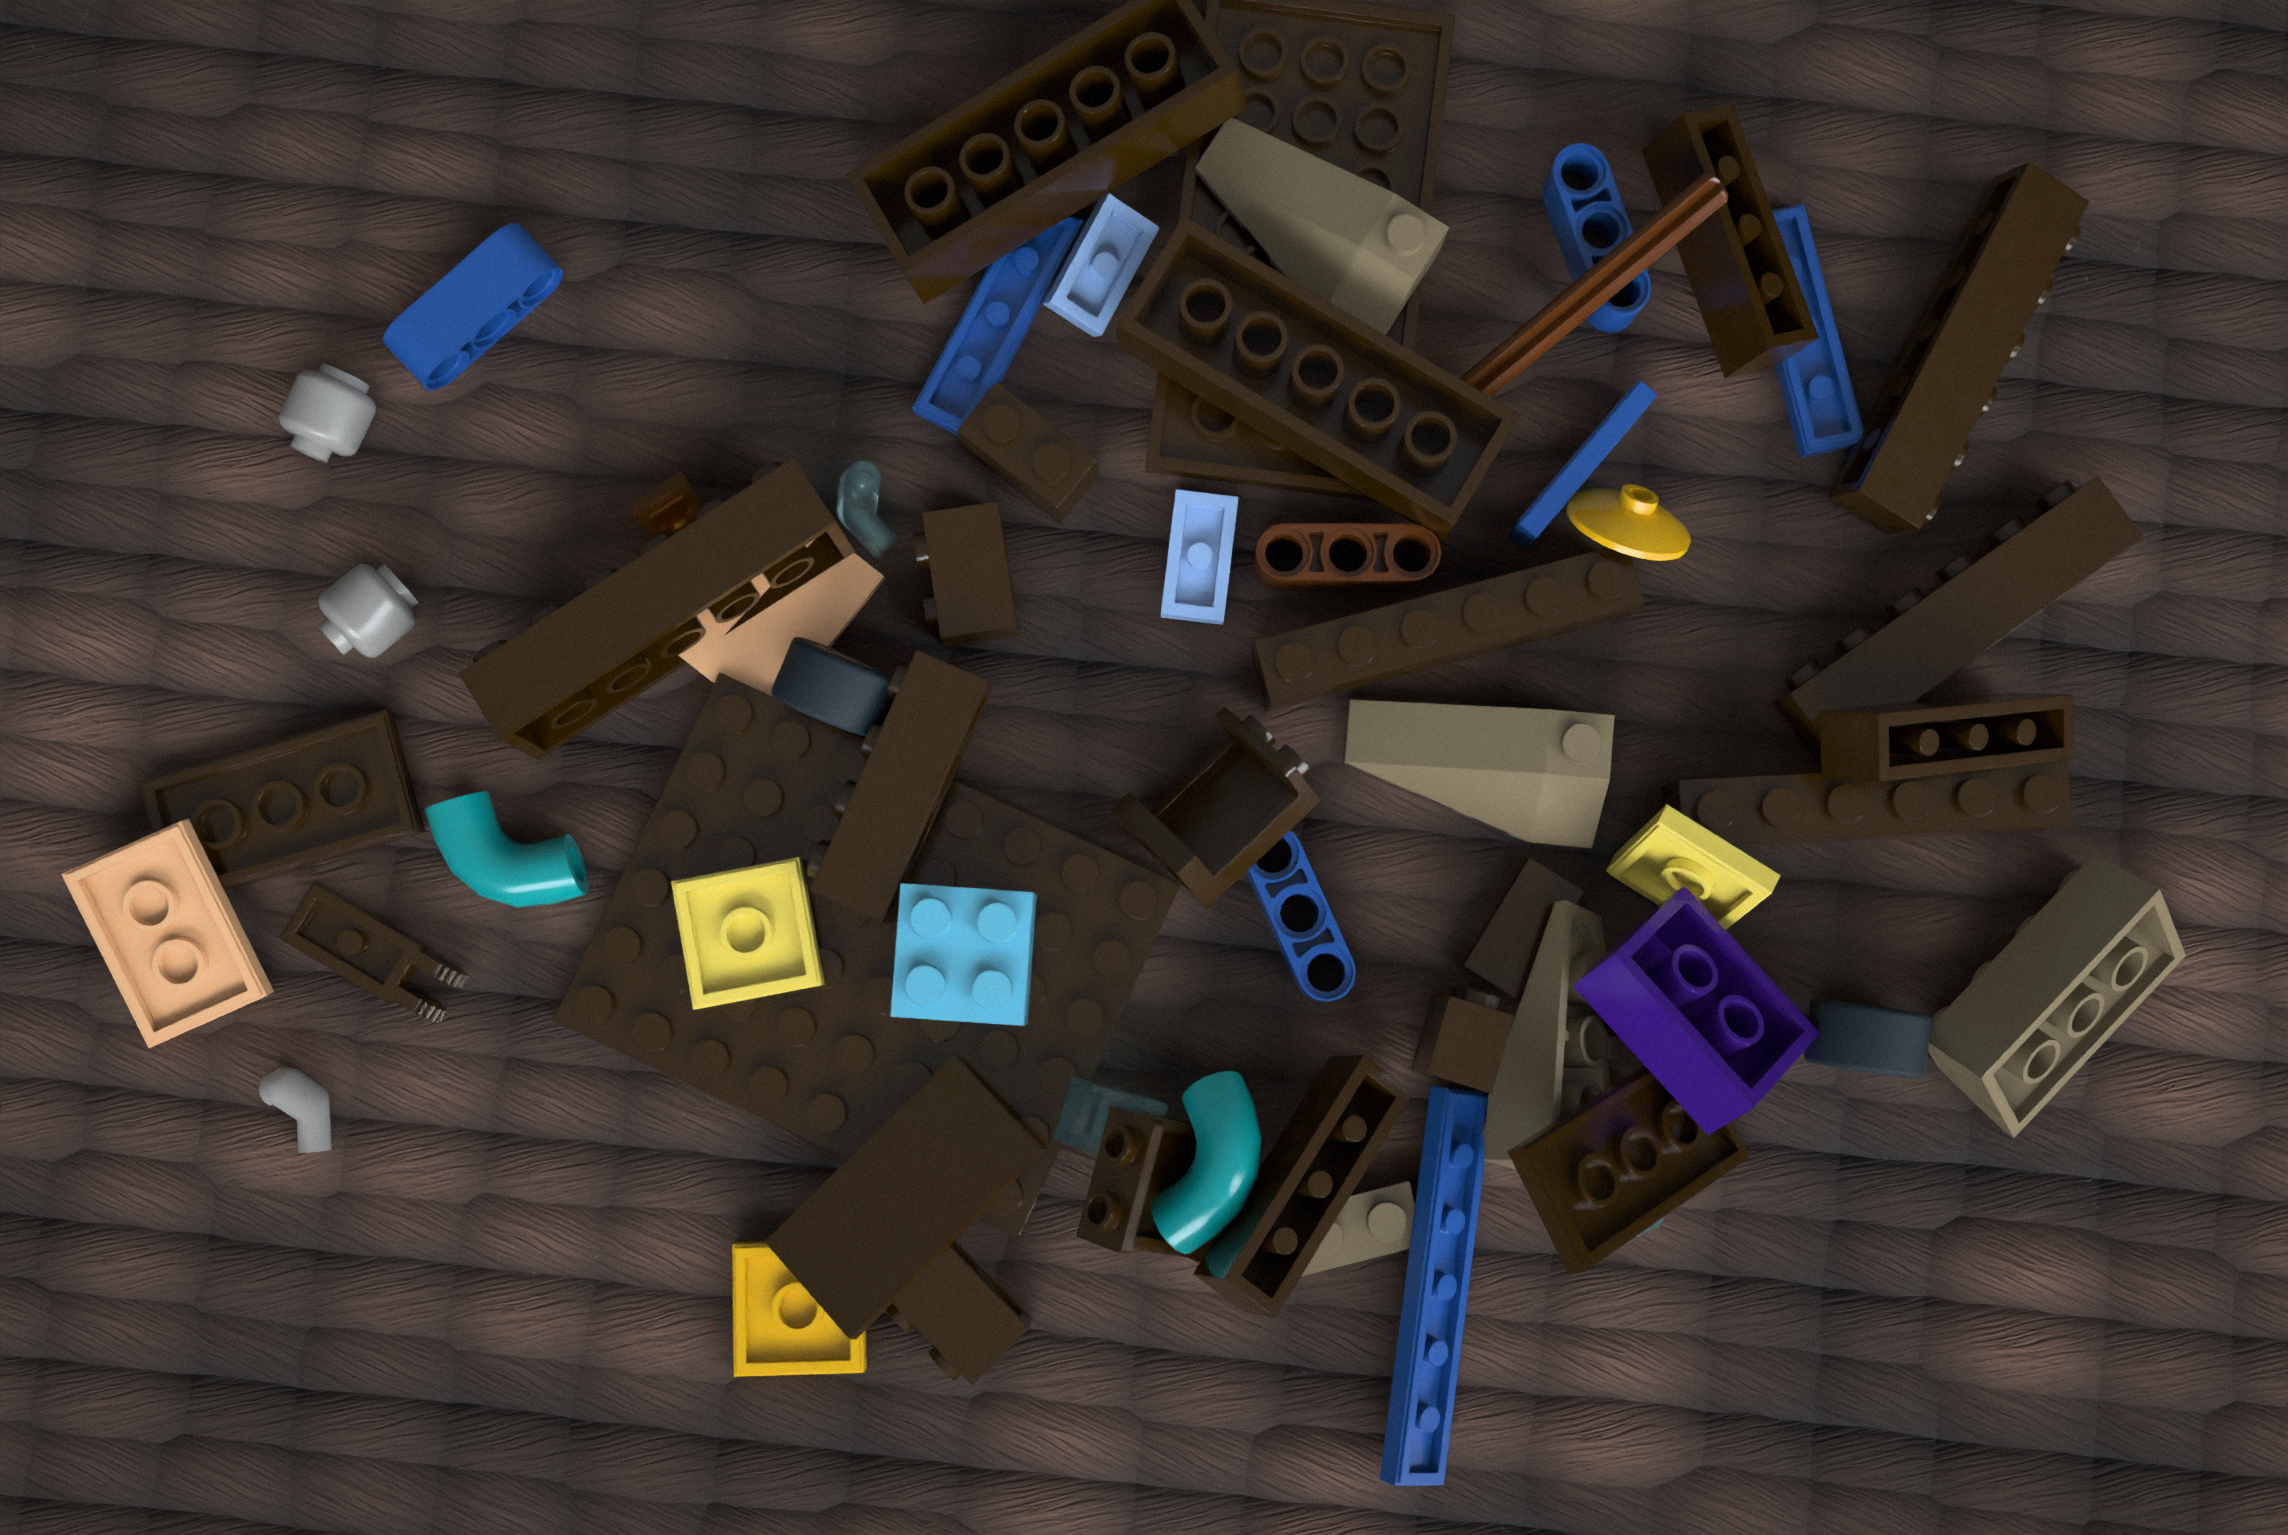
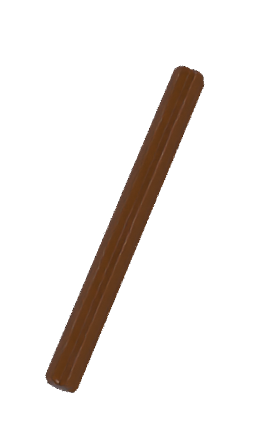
M1710 172L1701 175L1459 379L1490 397L1494 396L1725 204L1728 199L1725 187Z

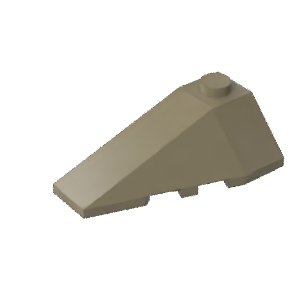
M1234 118L1227 120L1195 166V173L1240 227L1246 228L1268 254L1269 262L1279 273L1384 335L1387 334L1440 252L1449 230L1447 225L1397 194Z
M1350 699L1344 764L1406 791L1417 793L1452 808V811L1471 819L1475 818L1507 832V835L1523 842L1591 849L1610 781L1615 715L1553 709Z
M1567 900L1555 901L1507 1039L1493 1091L1488 1094L1487 1118L1483 1125L1484 1160L1515 1170L1516 1168L1507 1151L1609 1088L1611 1082L1608 1059L1619 1057L1616 1036H1608L1603 1019L1572 986L1606 953L1602 916Z

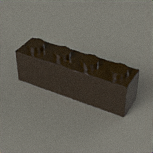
M1734 106L1683 113L1642 149L1645 161L1662 207L1666 206L1701 175L1707 172L1713 174L1727 190L1728 199L1726 203L1676 243L1724 378L1774 368L1819 339Z
M916 650L910 664L904 661L899 663L887 690L889 698L894 699L884 723L879 721L872 723L862 744L860 756L867 758V762L859 780L855 782L849 779L836 802L833 815L840 817L841 820L831 842L825 839L819 842L808 865L807 875L814 877L809 891L877 921L889 924L899 902L900 884H907L993 690L988 680Z
M2010 692L1820 710L1821 776L1880 782L2074 759L2073 695Z
M1365 1055L1329 1057L1259 1168L1258 1177L1242 1211L1216 1236L1193 1274L1241 1311L1276 1318L1413 1093Z

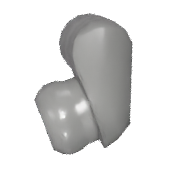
M281 1067L264 1075L259 1083L260 1097L268 1105L276 1106L297 1120L298 1153L332 1150L330 1099L327 1090L295 1068Z

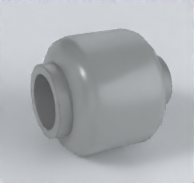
M323 363L318 371L304 370L300 372L279 413L281 426L294 435L290 447L324 463L328 462L331 453L340 456L354 455L358 451L376 412L375 402L367 395L370 386L342 370Z
M359 564L321 593L318 603L321 611L327 618L317 626L343 655L354 647L363 656L375 658L415 626L416 618L411 608L419 602L385 564L377 570L370 565Z

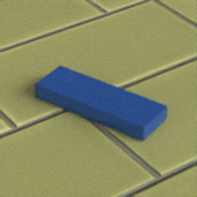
M1642 381L1639 384L1635 382L1510 529L1509 532L1511 534L1509 537L1526 550L1658 394Z

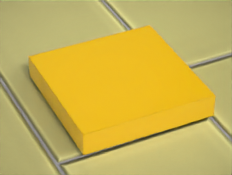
M764 1241L735 1242L732 1244L734 1377L864 1373L866 1371V1330L856 1340L849 1339Z

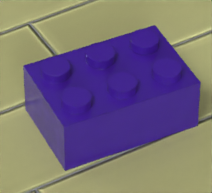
M1685 886L1681 887L1642 917L1572 985L1707 1135L1753 1109L1820 1034Z

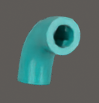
M488 791L456 797L425 809L434 841L450 871L481 897L521 908L557 904L588 893L589 882L586 866L573 837L567 833L529 844L511 840L504 834L498 823Z
M1224 1071L1206 1076L1193 1083L1182 1096V1103L1195 1133V1158L1188 1172L1180 1180L1153 1198L1151 1201V1212L1159 1232L1167 1243L1183 1254L1192 1253L1216 1237L1242 1211L1258 1177L1262 1137L1254 1102L1242 1075L1238 1072Z

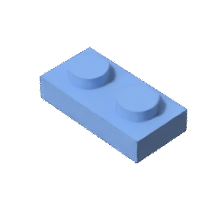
M1110 193L1100 197L1046 296L1043 305L1092 337L1101 336L1160 227Z
M1176 489L1161 618L1223 625L1239 497Z

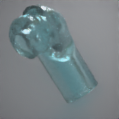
M860 460L854 462L841 476L836 514L839 521L875 558H878L895 543L898 537L876 515L882 479L880 471L873 463Z

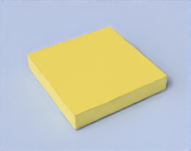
M1667 804L1614 854L1606 869L1609 875L1657 905L1685 886L1725 930L1772 894L1781 876Z
M801 857L671 881L693 1010L825 985L803 859Z

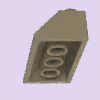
M2094 853L2079 870L2070 872L2063 879L2057 893L2036 915L2029 916L2020 924L2013 940L1994 960L1985 962L1977 969L1971 984L1950 1006L1941 1008L1932 1017L1928 1051L1935 1064L1990 1119L2011 1137L2015 1138L2186 956L2161 890L2099 854Z

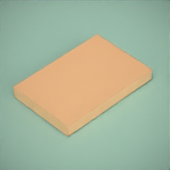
M812 540L805 546L808 547L814 540ZM853 553L729 633L727 632L744 614L731 621L717 623L707 608L697 615L706 629V634L696 645L679 654V656L713 683H715L719 673L772 696L773 684L793 638L802 637L831 647L882 584L885 577ZM762 573L751 580L760 593V597L770 587Z
M189 819L177 822L61 874L148 1048L274 992Z

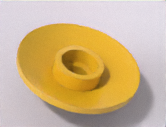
M1627 484L1621 490L1608 488L1583 489L1575 492L1566 506L1567 516L1582 533L1605 547L1629 556L1656 561L1674 560L1682 557L1687 552L1691 543V537L1686 527L1668 510L1658 505L1659 498L1654 492L1639 485Z

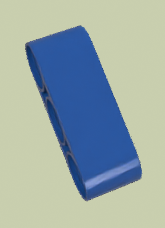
M1585 143L1571 144L1562 149L1550 167L1541 191L1572 283H1574L1630 236L1633 230L1610 166L1603 153L1593 145ZM1567 172L1579 174L1585 179L1588 189L1581 191L1571 189L1565 184L1561 174ZM1586 229L1600 231L1608 240L1609 247L1603 249L1592 247L1585 241L1582 231ZM1647 269L1621 289L1628 296L1630 306L1617 307L1607 301L1586 318L1589 324L1597 330L1607 333L1619 332L1628 327L1650 297L1651 282Z
M518 223L505 225L490 235L398 316L384 333V345L426 390H438L456 379L541 304L560 284L563 270L522 225Z
M1289 831L1279 840L1285 845L1289 855L1288 863L1284 870L1269 873L1260 869L1255 863L1246 872V875L1293 980L1301 993L1312 1000L1324 1002L1339 1000L1349 993L1355 982L1356 969L1354 960L1300 841L1292 831ZM1295 895L1304 897L1309 900L1314 908V922L1304 932L1291 931L1281 920V906L1288 897ZM1319 954L1332 956L1340 965V980L1329 991L1317 990L1308 980V965Z

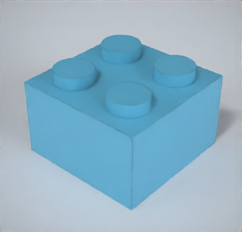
M901 883L890 1017L1018 1026L1027 1025L1037 895L1034 892Z

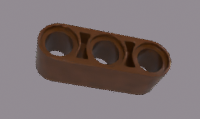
M1283 523L1273 525L1263 532L1257 542L1252 564L1254 573L1260 583L1269 589L1278 591L1406 592L1416 590L1427 582L1440 563L1441 547L1439 540L1431 530L1417 524ZM1340 544L1351 545L1361 555L1362 566L1356 571H1341L1330 561L1329 550ZM1404 544L1416 547L1424 557V568L1416 572L1404 571L1394 561L1393 549ZM1273 545H1289L1298 554L1300 563L1291 571H1278L1269 565L1265 552Z

